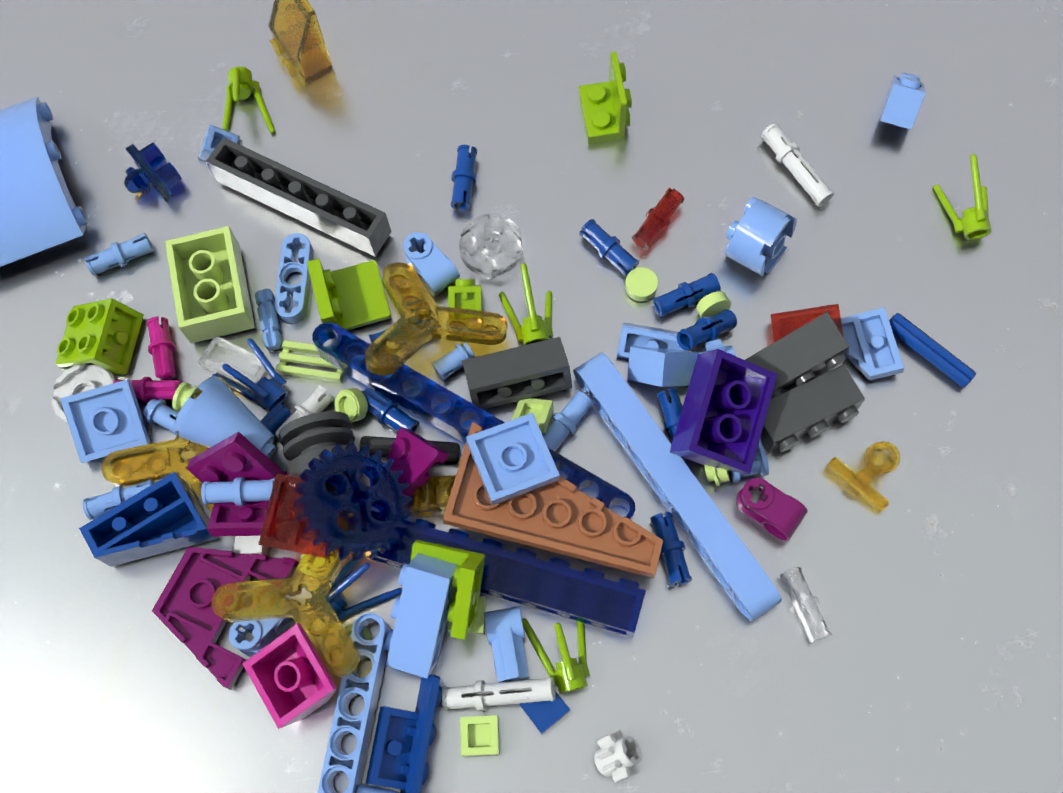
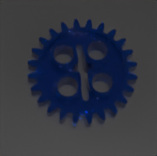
M354 442L346 446L345 452L340 444H336L332 448L331 453L324 449L319 454V459L313 458L308 463L310 470L305 469L299 475L306 483H299L295 487L296 492L304 495L294 502V506L304 508V512L296 517L297 521H308L309 525L304 529L303 534L314 532L317 535L313 541V546L324 541L327 544L325 548L326 555L338 549L339 560L348 557L350 552L354 562L362 559L364 553L368 559H372L377 556V550L381 553L389 550V543L394 544L401 539L397 532H403L408 528L407 524L401 519H406L412 515L410 510L403 507L412 501V497L403 495L402 491L410 485L405 482L399 483L398 478L402 475L403 471L397 470L392 472L390 469L394 462L392 458L385 463L381 461L382 450H378L372 456L369 455L368 444H365L359 452H357ZM342 472H346L348 477H346ZM359 473L365 474L369 478L370 487L361 483ZM325 482H330L336 486L337 496L327 492ZM349 498H350L351 500H357V501H358V504H357V503H351L350 500H349ZM371 507H375L380 511L381 521L376 520L372 516ZM337 516L344 517L347 520L349 531L342 530L339 527ZM361 526L366 529L365 532L361 530Z

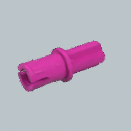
M156 316L147 321L150 337L148 352L153 357L155 376L160 378V380H168L176 375L173 358L175 344L170 339L168 319L161 317L162 324L160 325L159 316Z
M143 377L142 380H131L137 400H142L144 403H148L152 399H173L176 389L181 384L178 380H152L150 377ZM115 380L113 383L120 382L123 380Z

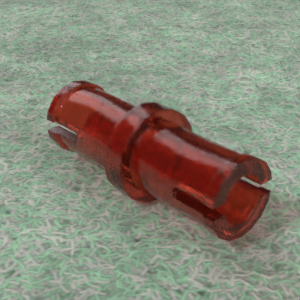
M668 188L655 208L648 210L646 220L632 236V241L640 248L648 250L661 230L667 229L670 225V218L680 204L684 202L683 195L676 189Z

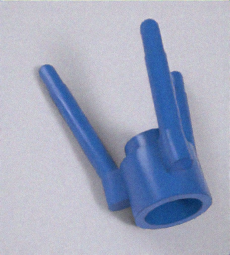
M250 338L247 340V343L272 378L262 377L257 383H254L230 365L223 364V370L251 389V392L218 374H213L212 377L216 376L229 389L254 401L264 410L268 409L270 411L276 403L281 404L285 400L288 391L283 386L287 381L276 372L261 349Z
M355 555L325 586L317 591V595L310 599L309 603L324 623H327L332 618L339 623L352 614L400 595L402 588H396L343 609L347 601L342 592L370 568L369 563H364L338 584L359 562L360 556Z

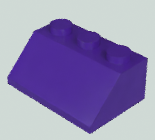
M720 349L698 354L670 453L699 464L750 474L778 374Z

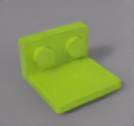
M610 52L608 82L579 86V98L588 144L625 139V126H630L628 108H632L630 89H624L623 82H626V69L624 62L619 63L617 52Z
M319 258L306 262L320 319L328 335L391 318L378 265L375 260L335 271L330 269L324 270Z
M113 298L73 306L66 318L67 326L63 339L57 347L58 356L55 364L60 367L93 363L117 375L127 374L144 314Z
M416 540L412 546L411 561L420 553L457 564L452 580L454 593L449 606L447 621L452 622L450 637L465 640L476 622L485 554Z

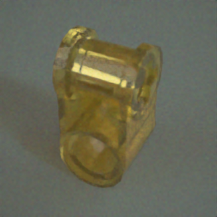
M456 475L430 476L423 486L416 489L413 496V507L410 508V515L419 518L444 515Z

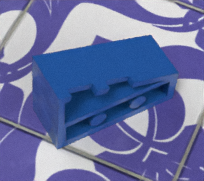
M172 472L79 528L94 558L110 567L219 539L218 536L211 537L207 529L208 518L188 483L176 472Z

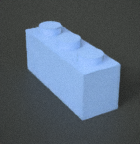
M418 553L409 564L405 563L398 579V585L403 586L401 597L398 596L391 612V618L396 619L394 629H390L384 645V650L389 651L386 666L428 679L438 663L448 610L454 593L452 580L457 564Z

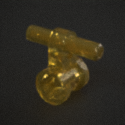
M885 441L870 445L864 452L863 459L865 465L858 473H855L838 457H833L827 464V467L847 483L846 488L855 496L860 494L878 511H883L889 505V501L869 483L877 474L889 473L897 468L900 462V453L895 445ZM875 450L878 452L887 450L886 459L889 461L888 465L879 464L877 466L874 463L877 459L874 454Z

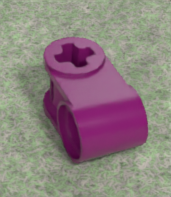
M762 478L748 480L736 497L738 509L743 514L783 541L791 539L808 513L807 508L800 501L783 493ZM754 492L760 495L756 503L750 500Z

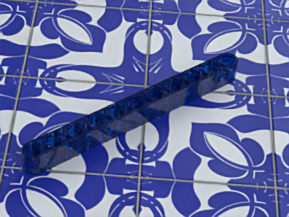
M331 322L320 324L312 334L314 345L323 360L388 399L397 402L398 405L465 444L466 437L470 431L462 427L465 421L475 420L483 430L505 423ZM329 339L337 340L336 343L330 347L323 346L324 343ZM356 355L365 356L361 362H350ZM383 371L393 372L392 376L388 379L381 380L378 378V375ZM411 387L421 388V392L418 395L408 396L405 394ZM440 403L450 406L444 413H437L433 410ZM548 448L557 470L563 471L567 475L566 480L577 486L576 489H594L598 495L596 499L603 502L605 507L610 509L614 505L623 506L628 512L625 517L630 520L633 519L635 502L629 494Z

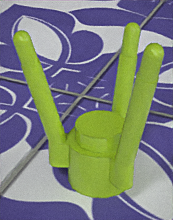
M241 66L233 67L228 71L227 96L222 129L229 130L233 101L238 102L239 99H247L251 93H254L268 130L271 134H274L275 128L260 93L259 82L252 79V73L248 68Z
M972 154L970 162L975 207L964 210L961 219H959L938 184L933 187L954 224L955 233L963 232L964 238L967 240L980 239L992 232L989 221L987 187H981L977 156Z
M522 263L520 267L529 314L528 317L523 319V325H520L505 293L500 292L499 297L516 331L517 341L528 345L550 339L549 337L554 336L551 326L552 291L546 292L545 317L543 321L542 316L536 315L527 265Z
M577 613L579 664L577 658H570L562 625L556 623L554 626L563 660L555 663L557 671H555L528 620L523 618V628L548 676L553 677L555 686H558L559 693L562 694L588 686L586 677L590 676L587 666L583 613Z

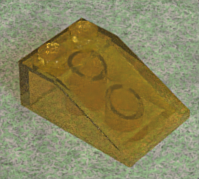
M274 0L269 22L273 38L269 42L277 57L283 55L285 60L282 62L291 78L296 76L303 87L334 71L316 13L308 0Z

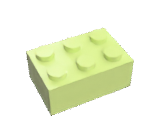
M229 226L165 241L178 327L190 343L255 328L240 244Z

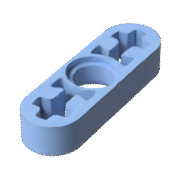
M301 233L288 235L283 240L274 307L280 319L288 324L300 322L307 313L311 279L306 262L313 260V248L309 239ZM297 245H302L303 249L298 251L299 262H295L296 258L292 250H296ZM300 272L303 274V277L299 283L295 285L286 283V278L290 273ZM289 294L293 295V301L297 306L292 308L291 313H287L285 309L290 306L291 297Z

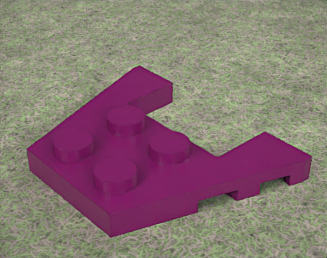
M188 547L153 607L152 612L181 643L186 645L196 656V659L216 677L223 687L231 690L244 667L243 663L247 660L216 645L219 635L251 577H255L284 591L299 562L289 557L277 558L261 554L249 555L232 551Z

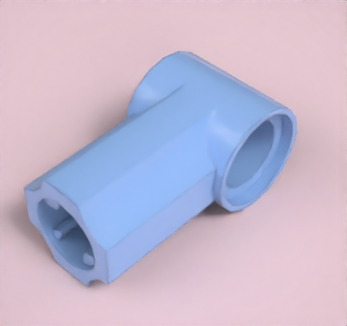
M520 606L484 612L489 645L492 644L498 683L520 681L529 678L523 644L525 633Z

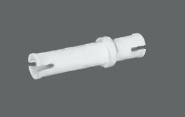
M777 123L768 126L762 132L761 138L777 155L775 159L779 164H784L818 207L833 198L834 192L831 191L808 161L805 160L799 152L800 147L796 142H791Z
M553 677L485 684L484 680L475 681L474 685L443 687L442 703L445 711L475 707L477 711H484L487 709V706L555 701L556 697Z

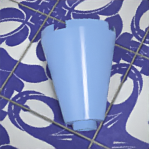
M216 376L209 377L197 388L203 392L196 399L189 397L177 415L174 423V429L177 431L174 433L183 439L204 447L211 448L239 431L269 459L276 449V445L273 444L275 436L227 385Z

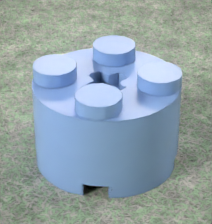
M752 197L744 209V216L740 222L733 221L726 233V238L730 242L725 250V255L755 273L764 276V273L768 274L775 267L787 248L784 246L786 235L792 238L797 219L763 200Z

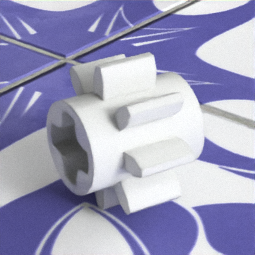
M619 730L597 740L600 749L595 752L594 760L597 769L603 776H612L614 782L617 783L639 772L635 764H638L641 760V750L634 738L631 736L623 737L622 732Z

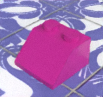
M301 623L295 624L243 663L245 670L278 729L303 720L328 702L337 689Z

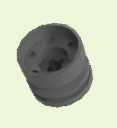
M338 411L313 413L289 422L280 430L279 439L284 447L282 450L283 456L291 461L287 466V472L294 493L300 495L329 493L351 485L363 476L364 468L357 447L352 446L355 441V435L351 430L352 424L348 414Z

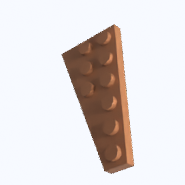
M472 421L468 436L483 431V428ZM467 443L465 444L444 513L443 524L654 578L656 575L663 544L661 538L629 518H623L605 507L603 502L595 497L591 498L576 489L577 486L561 476L556 482L492 505Z

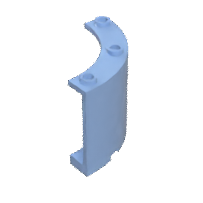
M38 96L0 110V267L83 236L86 229L85 225L88 224L80 206L76 207L58 163L61 155L56 144L52 141L51 120L54 119L52 112L46 102H40Z

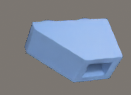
M902 73L901 77L893 76L881 113L882 122L912 130L926 93L924 83L920 82V77L909 73Z

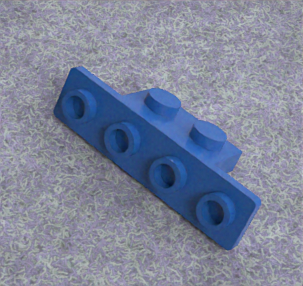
M430 675L428 679L421 678L415 712L380 706L365 784L401 789L400 793H420L421 785L426 782L429 766L428 762H426L428 746L433 743L435 737L434 712L442 698V687L439 686L440 676Z

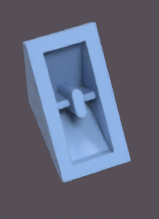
M630 346L627 380L659 387L689 386L698 352Z

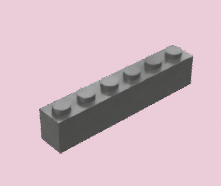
M224 137L206 160L217 182L375 257L391 233L385 212Z

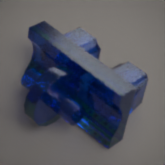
M152 142L141 150H138L134 144L127 147L126 151L139 168L135 170L133 167H129L126 170L127 177L124 180V185L131 193L141 192L145 195L150 192L149 185L151 183L166 202L174 196L169 189L182 180V178L170 162L157 171L154 170V167L166 160L156 144Z

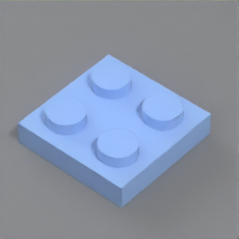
M131 379L60 398L81 463L151 443Z
M533 413L466 437V443L492 505L556 482L560 478Z

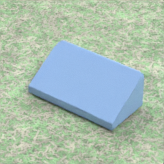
M624 322L617 357L629 359L630 346L674 350L684 349L677 342V331Z

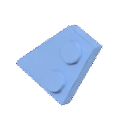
M885 307L833 320L849 345V353L845 357L869 381L903 373L904 365Z

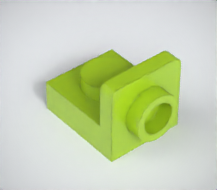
M455 279V285L448 286L449 326H482V285H475V279Z

